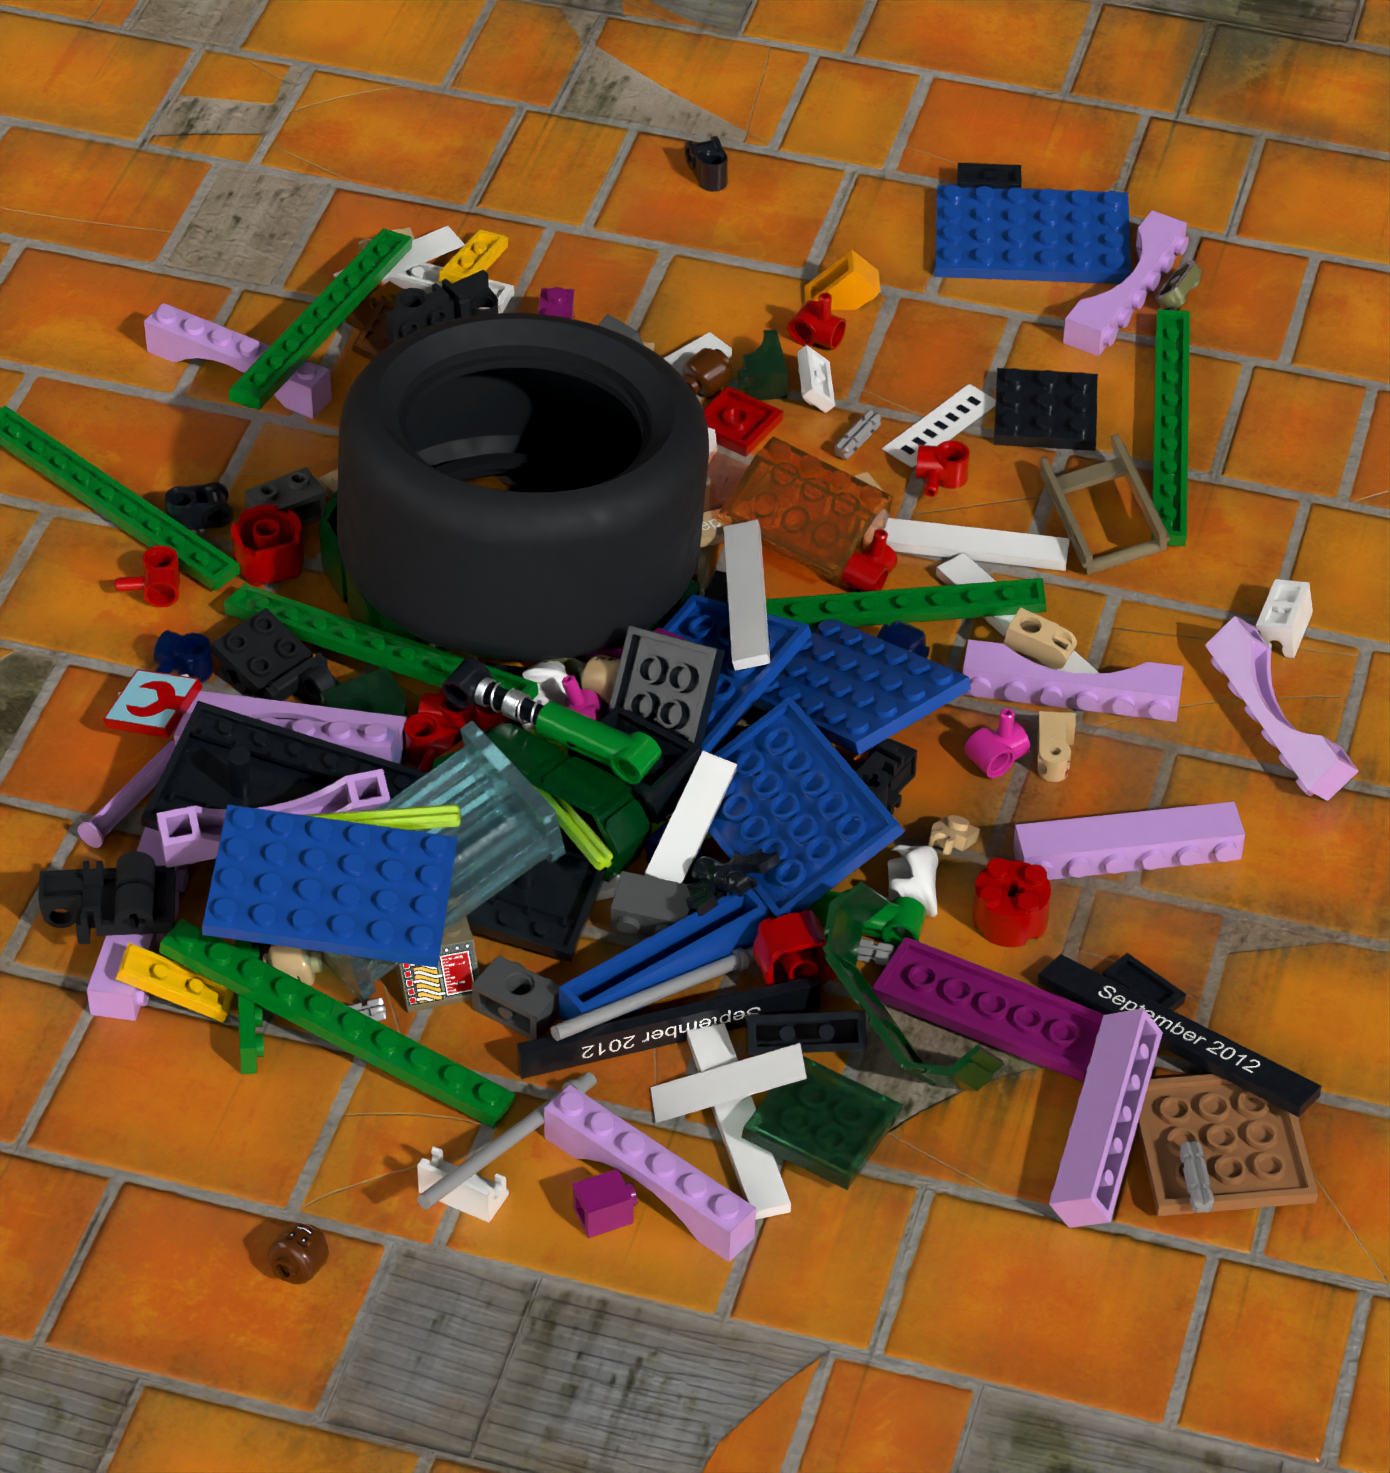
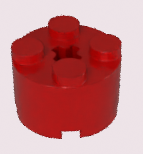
M272 504L257 505L244 510L239 515L240 520L236 524L233 522L231 527L234 560L239 563L240 574L247 578V582L250 585L256 587L263 586L266 583H275L288 578L298 577L302 572L304 548L302 525L297 514L289 509L288 513L278 510V505Z
M994 858L987 863V867L980 872L975 882L972 913L973 924L984 932L983 937L1003 947H1020L1026 945V940L1032 939L1037 936V940L1044 934L1048 925L1051 885L1045 868L1036 864L1031 865L1022 861L1005 860L1002 858Z
M805 910L800 913L786 914L776 919L768 918L759 924L758 934L753 943V956L767 986L817 975L821 984V993L824 991L822 985L830 978L832 981L835 980L837 975L824 958L826 953L822 949L827 944L825 927L813 911Z

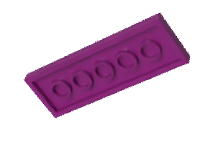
M906 936L872 987L882 1003L1082 1082L1085 1081L1087 1067L1096 1043V1036L1099 1032L1103 1015H1105Z

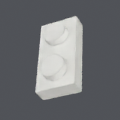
M805 345L797 352L801 395L809 405H815L826 413L835 406L830 362L811 347Z

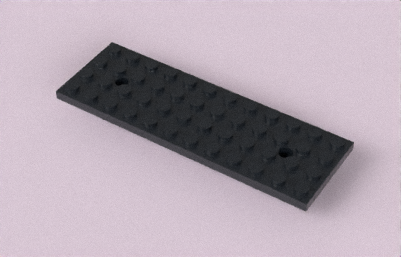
M197 701L142 814L141 823L142 826L159 831L156 813L190 806L224 810L227 809V804L249 808L272 806L317 792L344 776L383 769L392 808L449 779ZM502 796L462 816L458 827L438 828L430 832L458 837L446 915L465 911L471 931L564 961H572L604 882L607 867L601 870L595 869L547 810ZM587 823L608 848L598 826Z

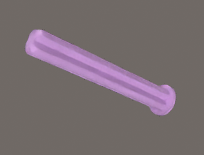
M174 741L168 742L88 822H82L78 826V833L86 844L99 848L104 843V837L158 784L176 747Z

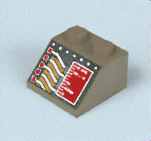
M465 911L446 915L438 968L393 962L407 1013L473 1000L472 984L480 974L474 941Z

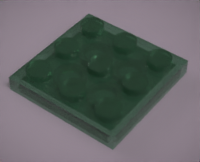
M803 1056L807 1079L771 1089L743 1127L741 1138L848 1190L900 1116L903 1104Z

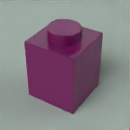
M618 1169L572 1183L573 1209L588 1238L633 1223V1206L638 1203L636 1192L631 1182H624Z

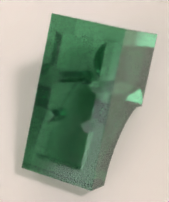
M777 329L763 330L762 344L753 353L743 355L742 369H737L739 389H745L747 395L760 401L788 397V370Z
M386 667L320 692L321 706L403 716L407 719L405 692Z

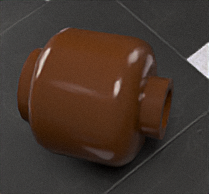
M703 348L683 365V374L685 381L695 395L698 393L701 396L710 398L731 381V370L733 368L729 358L721 350Z

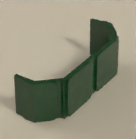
M337 490L328 503L324 516L320 517L321 562L323 570L341 602H346L351 619L447 652V648L420 639L385 618L353 584L346 572L338 545Z
M502 722L493 729L491 726L470 734L434 759L431 774L451 779L467 771L470 768L472 756L475 755L591 814L609 850L613 854L611 859L612 865L606 869L604 881L610 882L640 858L643 849L649 842L652 826L641 804L637 799H634L631 793L632 787L626 785V782L619 777L581 758L570 757L560 752L557 746L511 723Z
M862 881L852 889L843 891L830 902L825 927L827 944L822 949L826 953L824 958L858 1006L866 1010L870 1016L868 1021L904 1071L932 1086L938 1084L947 1088L978 1091L993 1078V1074L1005 1065L1004 1062L979 1045H976L950 1067L925 1064L856 967L863 924L888 905L889 901Z

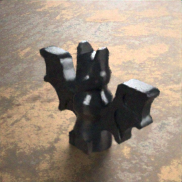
M758 849L750 855L734 853L733 858L727 863H721L707 856L699 858L692 869V877L697 883L687 885L690 897L685 899L688 909L694 908L698 916H703L718 905L714 894L715 891L720 893L729 892L742 897L748 890L758 886L757 881L753 877L746 876L745 873L763 874L768 872L781 862L778 852L768 854L764 853L762 849Z

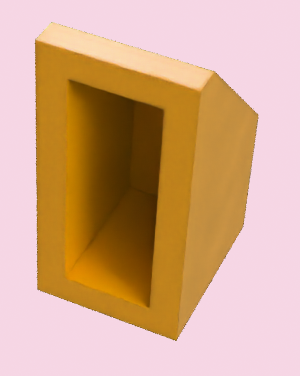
M851 250L804 286L806 302L810 300L818 301L819 294L827 292L832 296L831 310H857L865 303L872 301L881 292L879 270Z

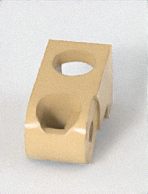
M1020 607L1007 628L1004 644L1015 653L1019 651L1038 659L1048 668L1061 669L1077 646V640L1069 630L1059 626V624Z
M1039 711L1037 771L1038 775L1046 781L1060 782L1069 774L1071 748L1069 745L1074 744L1076 713Z

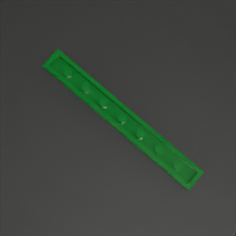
M1043 578L766 599L767 614L808 624L810 630L817 628L821 622L829 619L840 621L851 627L1015 615L1020 607L1032 613L1046 612Z

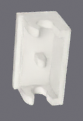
M1275 579L1256 624L1257 631H1260L1262 638L1270 649L1272 648L1271 641L1280 642L1283 646L1282 652L1287 658H1295L1313 613L1309 582Z
M433 1146L431 1162L422 1158L417 1165L419 1193H423L458 1167L443 1160L442 1149ZM496 1173L495 1182L475 1174L439 1202L489 1223L509 1195L506 1177Z

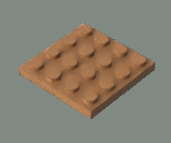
M1215 1074L1150 1079L1138 1120L1137 1131L1157 1216L1195 1213L1191 1208L1189 1199L1191 1196L1188 1194L1183 1172L1185 1166L1181 1163L1179 1154L1181 1144L1186 1141H1198L1202 1145L1204 1153L1202 1158L1206 1162L1211 1184L1209 1188L1212 1190L1214 1198L1213 1209L1210 1212L1317 1202L1318 1190L1297 1116Z

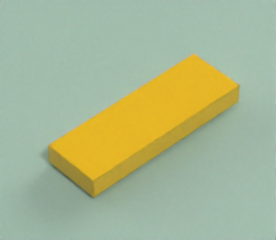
M481 229L478 230L465 246L439 271V282L447 279L452 284L481 270L486 271L508 248V237Z
M128 943L124 950L115 978L118 981L220 1022H224L228 1016L234 996L233 991L192 969L132 943Z

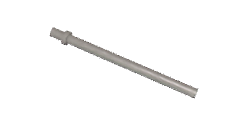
M753 946L746 949L740 947L733 949L729 956L551 1027V1034L556 1041H559L730 971L736 970L740 972L748 969L749 964L755 962Z
M586 1072L577 1080L570 1079L564 1083L562 1091L569 1085H572L585 1094L596 1085V1077L591 1072ZM562 1091L417 1197L420 1207L429 1209L544 1124V1108Z

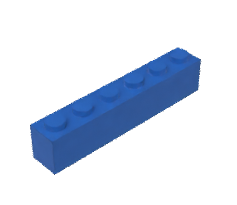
M752 889L744 893L742 897L729 893L717 900L718 905L703 916H698L697 912L561 985L559 987L560 1019L563 1022L729 956L733 949L739 947L746 949L753 946L758 934L759 924L769 918V907ZM641 1008L621 1015L619 1017H616L614 1019H611L609 1021H606L604 1023L621 1020L631 1015L632 1013L640 1010Z

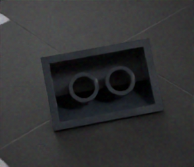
M616 705L599 722L628 735L637 731L645 733L653 738L661 749L660 759L638 784L626 782V785L632 787L631 793L634 799H637L641 804L647 818L659 824L676 808L701 754L700 748ZM568 749L570 757L581 758L617 776L611 767Z

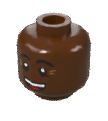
M295 1223L282 1231L270 1245L267 1254L269 1264L279 1279L292 1284H305L326 1263L329 1250L326 1238L318 1228L309 1224Z

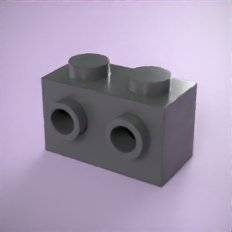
M307 467L245 490L246 509L264 504L278 505V510L288 513L289 509L297 514L302 527L320 520V517L324 516V511L327 507L326 491Z
M622 871L611 906V929L619 930L626 935L639 934L651 937L693 914L695 909H688L685 900L687 897H690L687 888L688 884Z

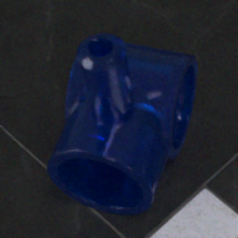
M166 630L161 634L154 649V661L156 664H159L154 672L171 674L175 670L180 676L188 674L189 677L199 678L200 683L212 676L211 644L206 636L199 633L181 635L170 630Z

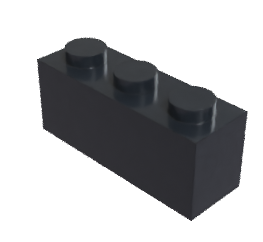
M862 1009L745 1015L746 1053L748 1055H761L798 1043L801 1044L802 1053L867 1050L865 1010Z

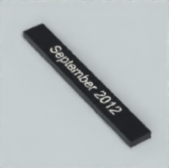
M1062 954L1038 974L1039 985L1072 1002L1105 1015L1144 1008L1163 1032L1159 1044L1160 1047L1297 1117H1300L1321 1096V1085Z
M817 975L596 1025L559 1041H556L553 1036L518 1043V1071L521 1079L662 1047L687 1041V1031L725 1023L727 1031L745 1027L746 1014L820 1010L821 984Z

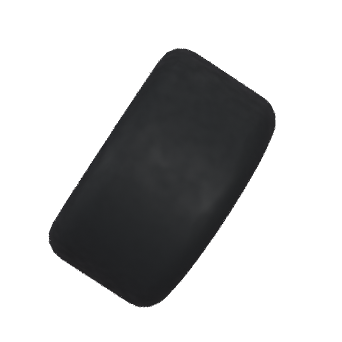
M496 313L453 319L415 331L397 340L370 361L351 385L342 408L338 446L337 537L346 572L366 600L385 618L420 639L456 652L500 660L539 661L581 656L618 645L625 641L629 626L647 630L667 614L680 600L693 577L701 545L709 459V434L704 410L697 396L681 374L656 352L623 334L584 321L543 314ZM491 476H524L559 481L581 488L558 492H514L478 486L463 480Z

